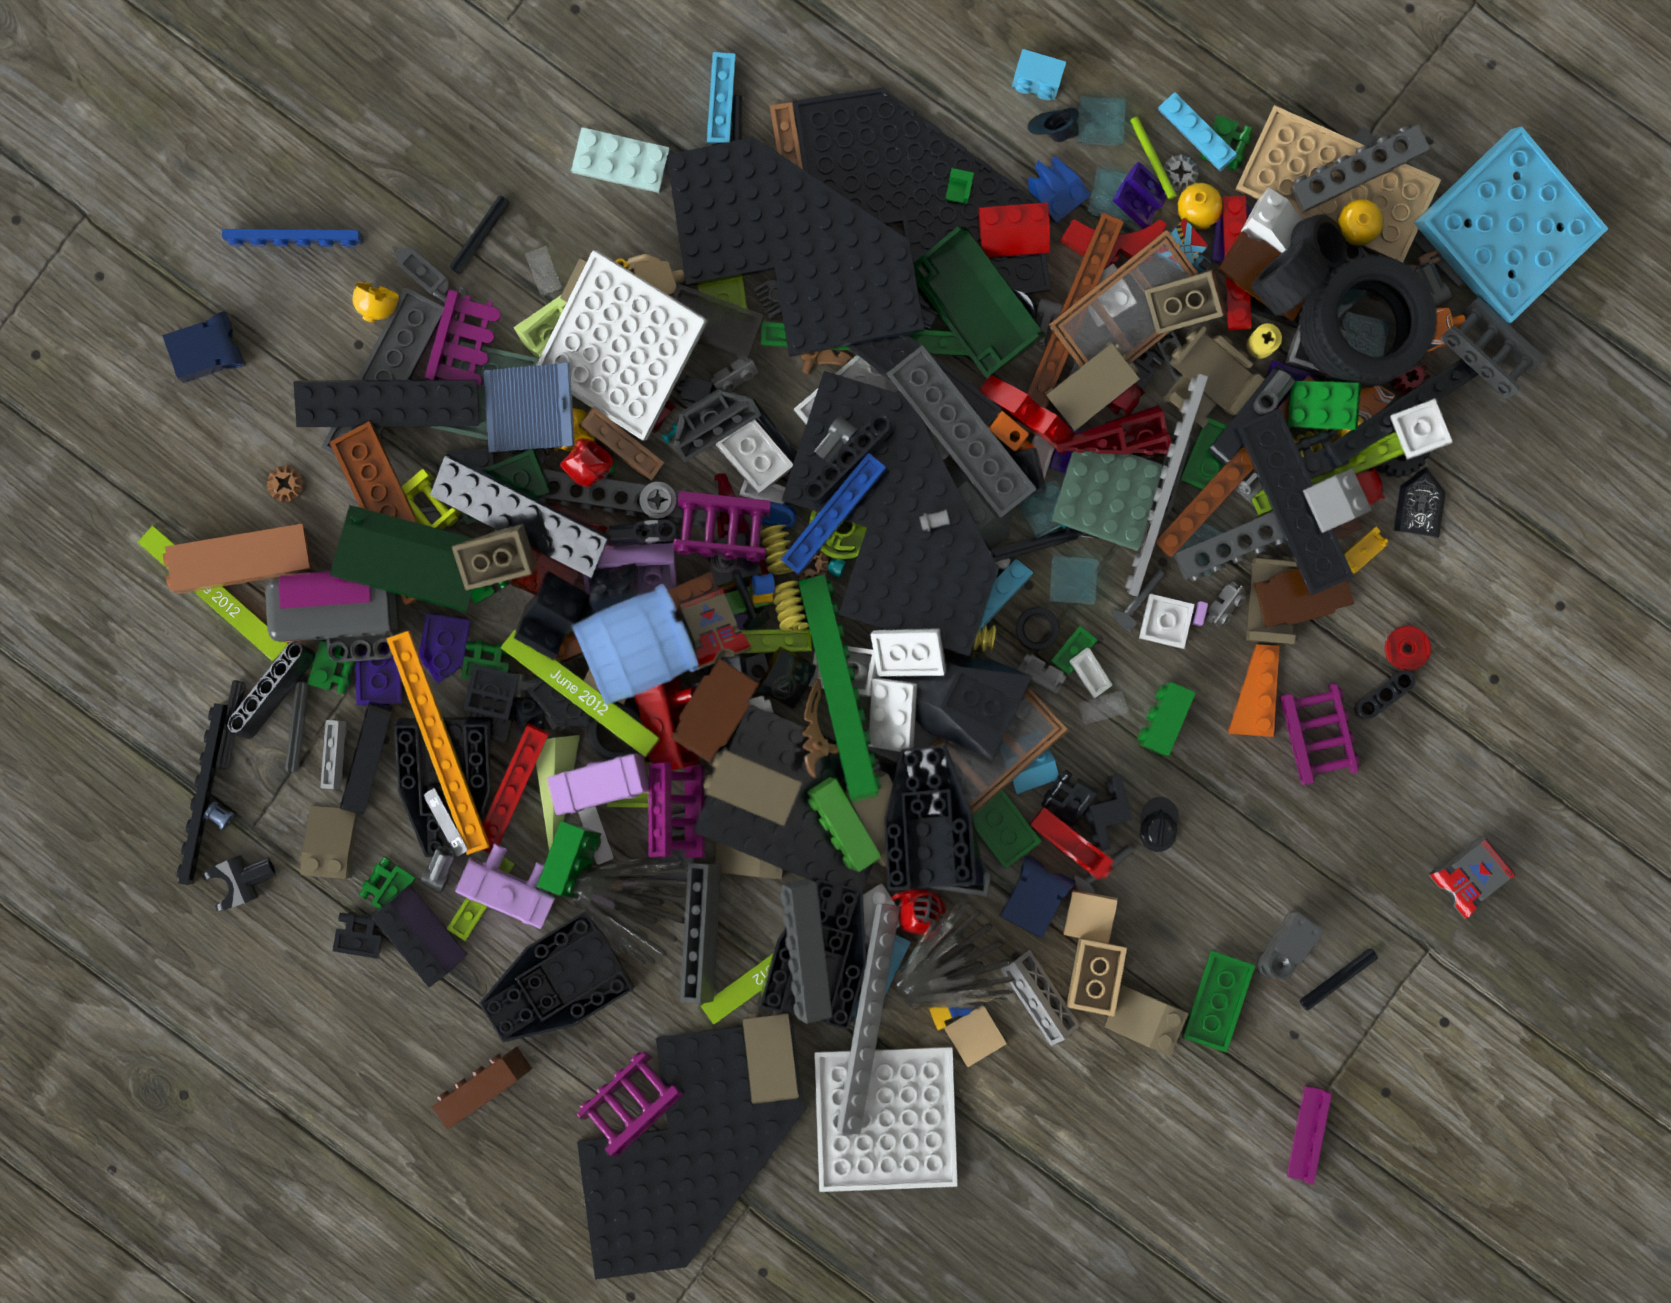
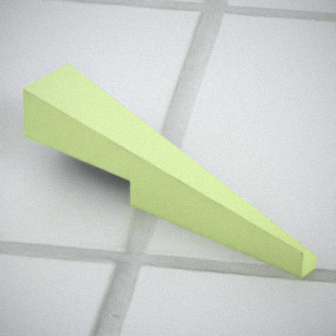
M561 295L513 327L524 346L535 358L540 359L567 304L566 301L560 299Z
M580 735L547 739L536 762L549 851L560 821H564L565 814L556 815L547 777L560 774V772L574 770Z

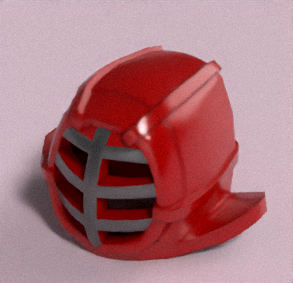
M579 439L574 449L561 462L560 466L575 483L588 488L606 478L612 468L613 459L606 450L594 441Z
M914 889L900 892L891 897V901L900 899L898 917L900 929L909 933H928L937 922L939 915H944L946 912V905L941 897L931 891ZM927 896V899H923V898H919V897Z

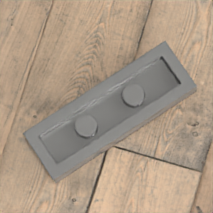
M326 720L320 788L341 790L343 760L345 758L344 745L347 734L346 721Z

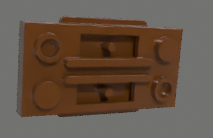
M1242 231L1237 236L1217 271L1265 304L1251 286L1255 278L1281 253L1263 240L1257 241L1256 239L1249 238L1248 234ZM1304 300L1287 313H1284L1283 316L1290 321L1294 320L1302 308Z
M1298 569L1279 573L1273 579L1254 583L1266 628L1282 623L1292 625L1333 614L1338 608L1354 604L1348 580L1310 596Z
M719 659L710 675L704 676L679 717L681 721L671 738L706 761L711 762L720 746L726 744L750 705L749 700L760 683L724 660Z

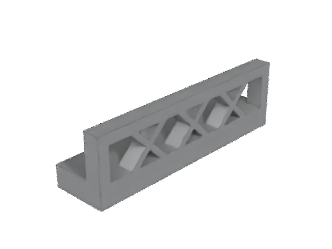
M1031 950L1024 952L1016 960L1000 969L1051 1046L1065 1040L1080 1027V1024L1066 1006V1003ZM1023 960H1028L1031 965V971L1026 969L1022 963ZM1037 979L1041 980L1044 984V990L1039 989L1037 986ZM1050 998L1055 1001L1056 1009L1051 1007ZM1062 1017L1066 1018L1071 1025L1068 1030L1062 1023Z

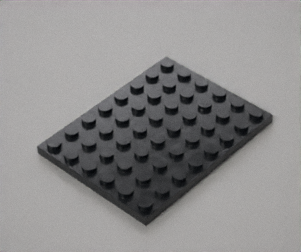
M750 704L735 729L727 752L802 782L785 825L783 826L708 795L693 832L813 882H816L817 879H822L863 890L874 863L860 872L852 868L848 869L842 860L844 855L841 849L837 850L831 841L833 837L829 830L826 831L820 823L821 815L818 810L814 811L808 802L810 797L807 791L829 777L838 781L843 792L847 790L848 786L839 749L837 754L828 753L827 756H822L817 760L815 764L816 777H813L805 763V756L811 753V751L803 748V745L810 739V737L803 735L806 728ZM823 736L829 744L837 745V741ZM875 758L877 766L872 767L873 771L882 770L888 773L893 783L897 767Z

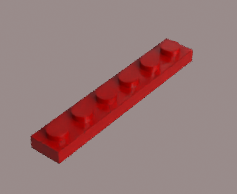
M1246 196L1222 197L1225 257L1247 221ZM1225 276L1228 330L1251 329L1250 294Z
M531 724L527 725L483 823V828L490 844L488 848L483 849L487 853H491L494 844L500 845L549 735L548 732Z

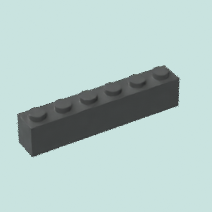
M688 863L680 1001L700 1004L714 1002L721 864Z
M804 879L782 884L780 897L785 910L783 922L787 928L788 935L786 946L791 958L788 965L793 977L791 989L795 995L794 1013L799 1020L807 1024L831 1018L832 1012L817 883Z

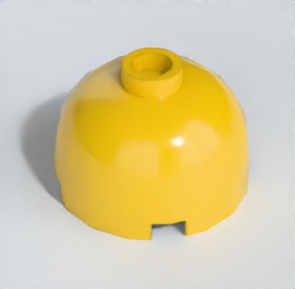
M1194 183L1186 187L1178 200L1179 218L1181 220L1185 218L1195 230L1210 228L1211 225L1220 220L1223 212L1222 198L1218 190L1206 183Z
M1357 199L1349 202L1342 208L1337 217V224L1340 226L1343 236L1353 246H1364L1372 243L1383 229L1384 217L1382 211L1374 202L1369 200Z
M357 282L352 301L357 312L363 315L364 320L375 323L376 320L387 319L394 313L400 297L396 292L386 287L379 286V288L372 287V283Z

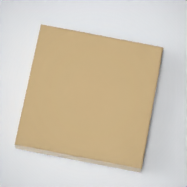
M1072 889L1063 934L1109 943L1118 898Z
M983 1004L973 1009L967 1016L958 1018L944 1028L967 1067L1007 1044Z

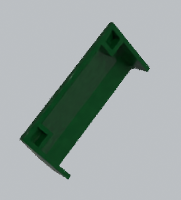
M957 226L914 262L917 285L986 378L1012 362L1046 336L967 227Z
M349 505L330 576L466 612L472 589L465 590L452 546L474 538Z

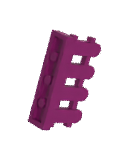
M449 290L425 378L428 380H438L439 378H442V380L478 379V387H480L483 379L479 374L475 373L476 366H484L489 361L488 355L482 352L481 348L483 343L491 344L495 340L494 333L488 330L487 327L489 321L497 322L500 320L501 312L493 307V302L487 301V305L472 302L471 296L465 295L464 299H462L460 293ZM457 312L460 313L458 321L455 320ZM470 315L481 318V327L466 324V316ZM451 334L454 335L452 343L449 342ZM460 337L475 340V348L471 349L458 345ZM448 356L446 365H444V357ZM454 359L469 362V370L465 371L452 367Z

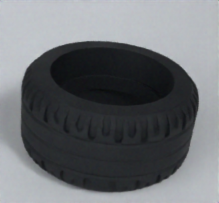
M1320 214L1301 220L1295 225L1291 234V246L1299 241H1306L1329 267V273L1345 263L1347 256L1346 239L1335 220L1327 215Z
M613 702L614 705L642 725L638 708L629 703H624L623 705L619 702ZM593 717L590 718L587 729L588 740L592 749L600 757L606 760H613L616 757L639 753L632 747L624 751H613L605 747L599 737L601 723Z

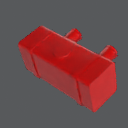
M679 675L670 681L635 695L642 726L660 739L649 753V760L652 764L671 763V771L700 764L697 754L671 738L681 721L679 717L686 707V703L689 702L696 691L694 686L682 689Z

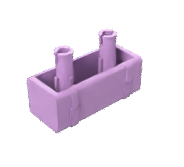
M640 753L616 757L606 762L590 763L580 769L564 771L547 777L556 815L577 813L587 808L624 798L637 797L639 794L649 792V776L644 757Z
M493 845L486 863L470 857L456 887V893L468 897L469 900H475L519 919L525 924L541 929L555 899L554 893L537 887L544 865L536 862L529 880L525 881L499 869L507 852V849L500 845Z

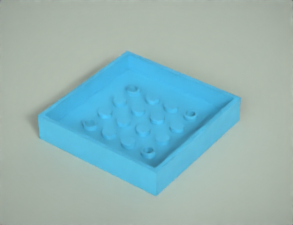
M1522 126L1510 129L1414 222L1417 228L1474 294L1483 299L1507 323H1512L1609 229ZM1514 173H1517L1518 175L1517 180H1514L1513 178ZM1465 220L1469 221L1468 228L1464 225ZM1558 223L1561 225L1560 231L1556 228ZM1510 270L1513 273L1512 278L1508 277V272Z

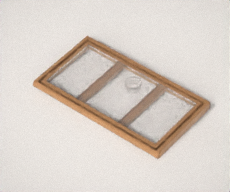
M1165 230L1049 324L1050 329L1053 330L1079 367H1082L1107 347L1105 343L1108 341L1113 345L1118 343L1125 352L1122 356L1127 363L1130 360L1133 362L1170 332L1156 333L1145 290L1199 273L1170 235V232Z
M1028 688L1002 739V744L993 763L939 737L928 747L943 745L947 747L974 815L1065 735L1068 729L1038 696Z

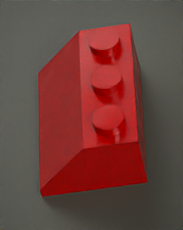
M1048 202L979 208L980 245L989 258L1050 253Z

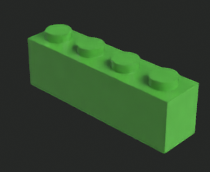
M829 777L807 791L810 797L808 799L810 806L814 811L818 810L822 817L819 819L820 823L826 831L829 830L833 836L831 841L837 850L841 849L844 855L842 860L848 869L852 868L860 872L881 858L836 779Z

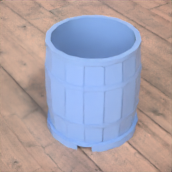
M663 584L655 587L653 592L618 603L601 612H597L578 624L572 625L606 705L650 690L672 680L687 670L693 672L699 669L682 622L678 623L677 619H675L674 610L676 609Z

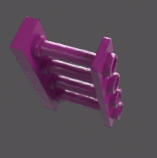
M679 491L678 508L684 510L681 540L674 539L673 550L683 555L701 553L704 557L721 555L726 559L741 557L752 562L765 560L766 548H759L761 522L764 516L769 517L771 501ZM696 509L707 512L704 542L690 541L693 511ZM718 512H727L730 515L727 544L713 543L715 520ZM741 514L753 517L750 547L736 545L738 521Z
M1337 683L1328 685L1330 692L1297 699L1296 697L1293 698V694L1280 696L1301 785L1314 783L1313 778L1317 774L1346 767L1349 768L1350 773L1359 772V756L1357 753L1354 754L1352 747L1355 744L1354 736L1347 726L1349 715L1347 710L1343 709L1341 700H1344L1342 688L1338 687ZM1332 700L1335 714L1307 721L1298 719L1297 711H1299V708ZM1338 723L1341 736L1309 744L1304 742L1302 733H1305V730ZM1343 745L1345 759L1315 766L1309 764L1308 755H1310V752Z
M671 763L648 764L649 857H671L672 850H685L686 858L704 857L705 837L693 832L704 806V766H690L685 768V772L671 771ZM671 781H685V795H673ZM672 804H685V818H672ZM672 827H685V841H672Z
M639 1052L634 1055L630 1060L631 1063L625 1069L618 1070L613 1076L614 1079L609 1084L601 1086L596 1092L597 1095L592 1100L589 1099L584 1102L577 1113V1116L584 1120L590 1117L607 1137L609 1145L605 1150L612 1157H618L684 1095L678 1087L673 1085L667 1087L647 1064L652 1058L647 1052ZM639 1070L642 1071L660 1093V1097L654 1103H650L630 1080ZM622 1085L643 1108V1113L637 1119L632 1118L613 1095ZM605 1101L608 1102L626 1124V1129L620 1135L615 1134L596 1111Z

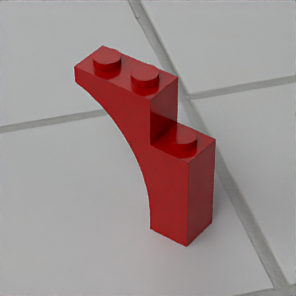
M1073 219L1062 236L1060 243L1084 257L1095 230ZM1159 219L1153 225L1143 230L1119 234L1104 269L1112 264H1116L1120 257L1117 252L1131 259L1162 234L1167 224ZM1151 254L1144 261L1148 263L1152 258L1153 254Z
M993 375L987 378L979 390L1001 407V411L1029 428L1055 449L1056 441L1076 435L1058 415L1039 406L1027 393Z
M1042 807L1029 823L1033 829L1095 878H1106L1114 867L1111 864L1114 861L1086 841L1045 807Z

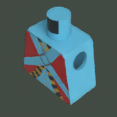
M1183 218L1170 235L1191 264L1201 273L1205 272L1211 262L1201 254L1208 245L1190 223ZM1162 245L1155 252L1154 256L1184 273L1165 245Z

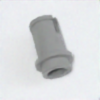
M947 510L929 515L923 513L924 516L920 517L923 530L927 529L930 531V528L950 524Z

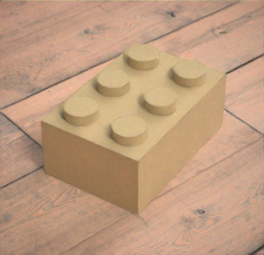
M1079 938L1066 1006L1073 1009L1115 1016L1127 948Z

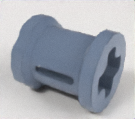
M213 802L206 810L203 818L206 820L210 819L219 825V829L223 831L231 823L235 814L233 812L228 813L219 807L217 802Z

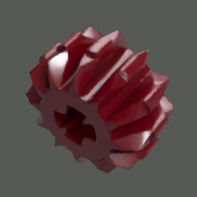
M1419 362L1417 366L1405 374L1390 380L1397 381L1393 389L1395 390L1400 387V395L1403 396L1406 391L1409 393L1425 383V379L1430 378V374L1423 373L1427 369L1426 365L1420 368ZM1409 373L1413 375L1411 378H1414L1411 382L1407 380L1409 377H1406Z

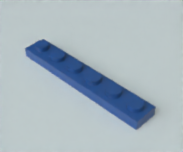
M222 229V239L229 243L230 246H243V243H252V246L262 247L266 246V243H274L275 246L286 247L288 243H297V246L310 247L311 243H319V246L333 247V244H342L344 247H356V244L363 243V235L359 230Z
M868 453L781 560L800 575L887 468Z

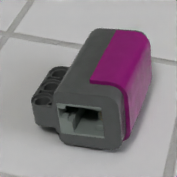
M331 571L281 575L278 580H273L266 586L267 627L269 636L274 641L290 643L293 641L327 640V653L334 662L393 658L391 650L387 655H384L381 652V646L385 642L388 643L387 638L400 633L398 594L330 576ZM365 644L368 652L362 657L358 653V648L360 645ZM338 646H343L345 649V654L342 658H338L335 654Z

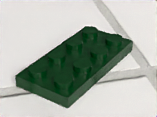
M535 449L482 469L483 472L534 498L551 492ZM462 512L466 525L479 521Z

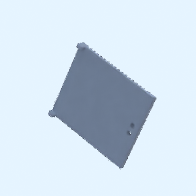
M570 363L484 370L489 452L575 446Z

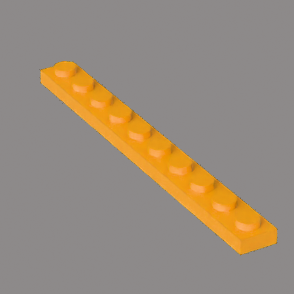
M409 630L387 638L457 830L468 849L466 854L488 848L490 846L411 631Z

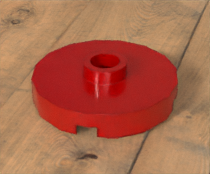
M1402 626L1394 629L1388 635L1385 641L1384 652L1387 660L1393 667L1403 671H1412L1421 668L1426 663L1431 654V643L1428 636L1415 626ZM1405 644L1410 646L1408 653L1403 650Z

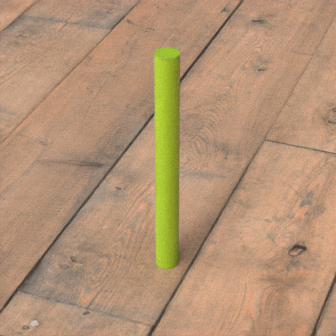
M1136 116L1130 122L1168 199H1173L1177 196L1139 117Z

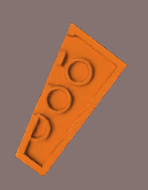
M1255 645L1227 734L1274 737L1279 646Z

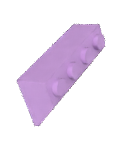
M674 543L606 546L596 571L636 563L638 568L637 596L653 592L655 587L662 584L666 590H670L677 586ZM583 574L585 592L590 594L591 578Z

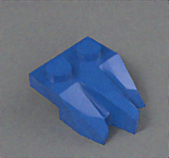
M1054 156L1051 160V168L1045 166L1039 160L1037 161L1035 169L1039 178H1028L1029 192L1038 203L1048 202L1049 216L1054 223H1057L1091 196V193L1079 176Z

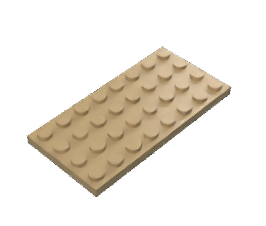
M1274 105L1235 190L1259 200L1269 187L1288 199L1303 220L1315 215L1324 214L1337 222L1339 213L1349 202L1357 199L1374 202L1382 211L1384 217L1383 229L1372 243L1362 247L1384 257L1388 256L1391 259H1398V261L1403 262L1418 231L1414 222L1428 209L1441 179L1408 164H1404L1311 210L1301 213L1290 191V188L1294 185L1293 181L1304 175L1307 178L1315 175L1314 171L1324 165H1327L1328 168L1335 165V160L1348 155L1350 158L1357 154L1356 150L1365 145ZM1381 152L1374 153L1376 161H1385V156ZM1360 162L1353 163V168L1356 172L1364 171L1363 164ZM1335 172L1332 174L1335 182H1343L1341 173ZM1314 182L1311 184L1314 192H1322L1323 188L1320 183Z

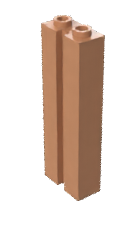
M296 524L166 546V553H163V561L165 567L169 568V575L166 576L168 588L172 589V592L175 594H182L276 578L281 575L311 572L313 568L308 548L306 527L303 524Z

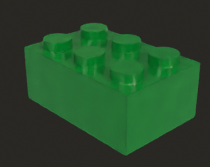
M1172 682L1160 685L1155 694V698L1158 700L1155 706L1149 708L1146 719L1149 721L1146 727L1140 729L1137 740L1140 741L1138 746L1161 756H1169L1196 692Z
M560 821L537 887L560 896L579 898V895L585 889L584 881L587 873L593 867L592 859L595 851L600 847L602 833L578 824Z

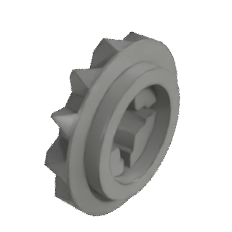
M1182 154L1172 156L1163 166L1173 189L1176 191H1184L1186 187L1197 181L1199 172L1197 164L1191 157ZM1180 164H1182L1183 171H1187V174L1183 175L1181 181L1179 175L1174 172L1179 169Z
M653 482L642 490L640 506L649 517L663 518L675 509L676 495L668 484ZM657 491H659L661 498L668 499V501L660 504L659 510L656 507V503L648 501L656 498Z

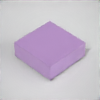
M1197 602L1191 625L1202 626L1204 624L1208 603Z

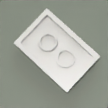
M756 420L751 421L716 443L720 451L758 495L791 471L793 463Z
M940 629L874 630L871 633L878 676L945 674L946 667Z
M882 678L872 679L869 725L871 744L868 745L869 747L901 752V749L913 748L917 684Z

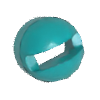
M837 558L832 559L828 564L830 574L840 578L845 569L846 561Z

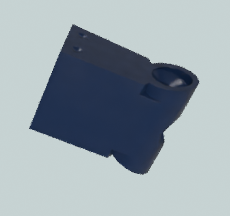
M227 312L218 313L205 323L202 322L162 335L176 377L182 383L223 369L245 366L240 348L232 343L233 328Z
M1025 855L1020 876L999 916L1043 938L1062 898L1071 890L1076 881L1062 873H1049L1041 862Z

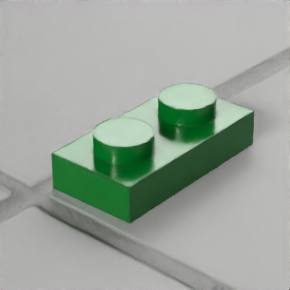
M1079 626L1052 658L1051 662L1069 675L1074 670L1069 661L1086 648L1091 649L1097 642V639L1083 627Z

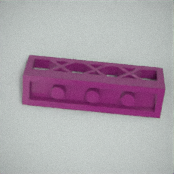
M1304 1085L1286 1175L1290 1178L1304 1180L1307 1184L1312 1185L1315 1182L1332 1093L1327 1090Z

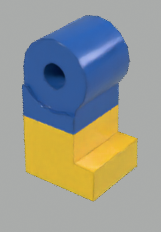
M773 574L753 576L749 585L754 605L773 602V593H775Z
M961 994L928 1008L937 1030L946 1027L945 1020L958 1015L967 1016L973 1009V1003L969 997Z

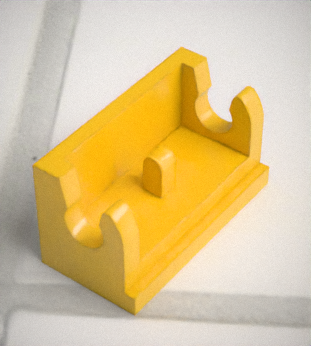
M1377 526L1370 529L1344 552L1353 575L1387 546L1388 540L1380 535L1381 531Z

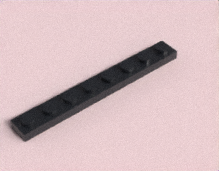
M1461 358L1360 424L1358 430L1349 431L1329 444L1325 449L1337 467H1339L1394 431L1395 428L1390 418L1391 415L1434 399L1438 402L1479 374Z
M214 703V706L209 710L208 720H210V726L204 735L206 747L205 752L201 753L199 764L202 767L200 774L197 775L195 780V788H197L196 797L192 798L190 809L193 812L191 819L188 820L186 825V832L188 833L187 842L183 843L181 854L184 855L183 862L177 870L179 884L191 885L194 883L206 819L203 816L209 807L216 773L215 763L227 709L225 704Z

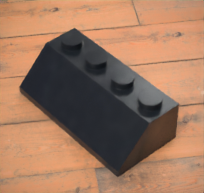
M411 884L376 909L371 916L428 988L447 975L467 955Z

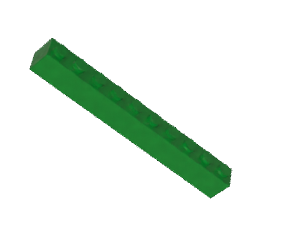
M825 574L798 581L851 801L853 803L878 797V789L882 788L879 775L874 776L872 768L877 765L874 753L869 754L867 745L871 744L868 731L864 732L862 723H865L866 720L863 709L858 710L857 701H861L858 688H853L851 680L855 679L853 667H848L846 658H850L847 644L842 645L841 637L845 636L842 623L837 624L836 616L839 615L837 602L832 603L830 596L835 594L832 581H827Z

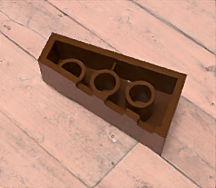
M517 1046L504 1056H501L499 1053L488 1061L490 1065L484 1069L481 1066L471 1073L473 1078L467 1081L464 1078L454 1085L456 1090L449 1093L446 1090L436 1098L438 1102L432 1106V1109L447 1130L514 1084L532 1069Z

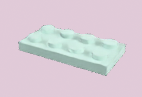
M582 127L571 172L660 193L670 148Z

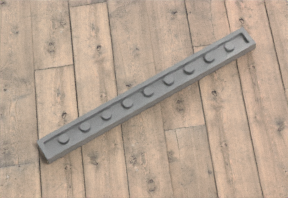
M1197 374L1196 378H1191L1188 387L1191 395L1189 400H1184L1181 413H1184L1182 422H1177L1174 435H1177L1175 444H1170L1167 457H1170L1168 466H1163L1160 479H1163L1161 488L1157 487L1153 501H1156L1154 510L1150 509L1147 523H1149L1147 532L1144 531L1141 541L1142 548L1140 554H1135L1132 563L1135 570L1133 575L1128 576L1125 585L1130 595L1138 597L1208 376Z
M876 904L837 1132L858 1135L861 1133L900 906Z

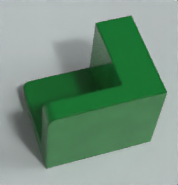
M952 168L946 200L968 204L974 173Z

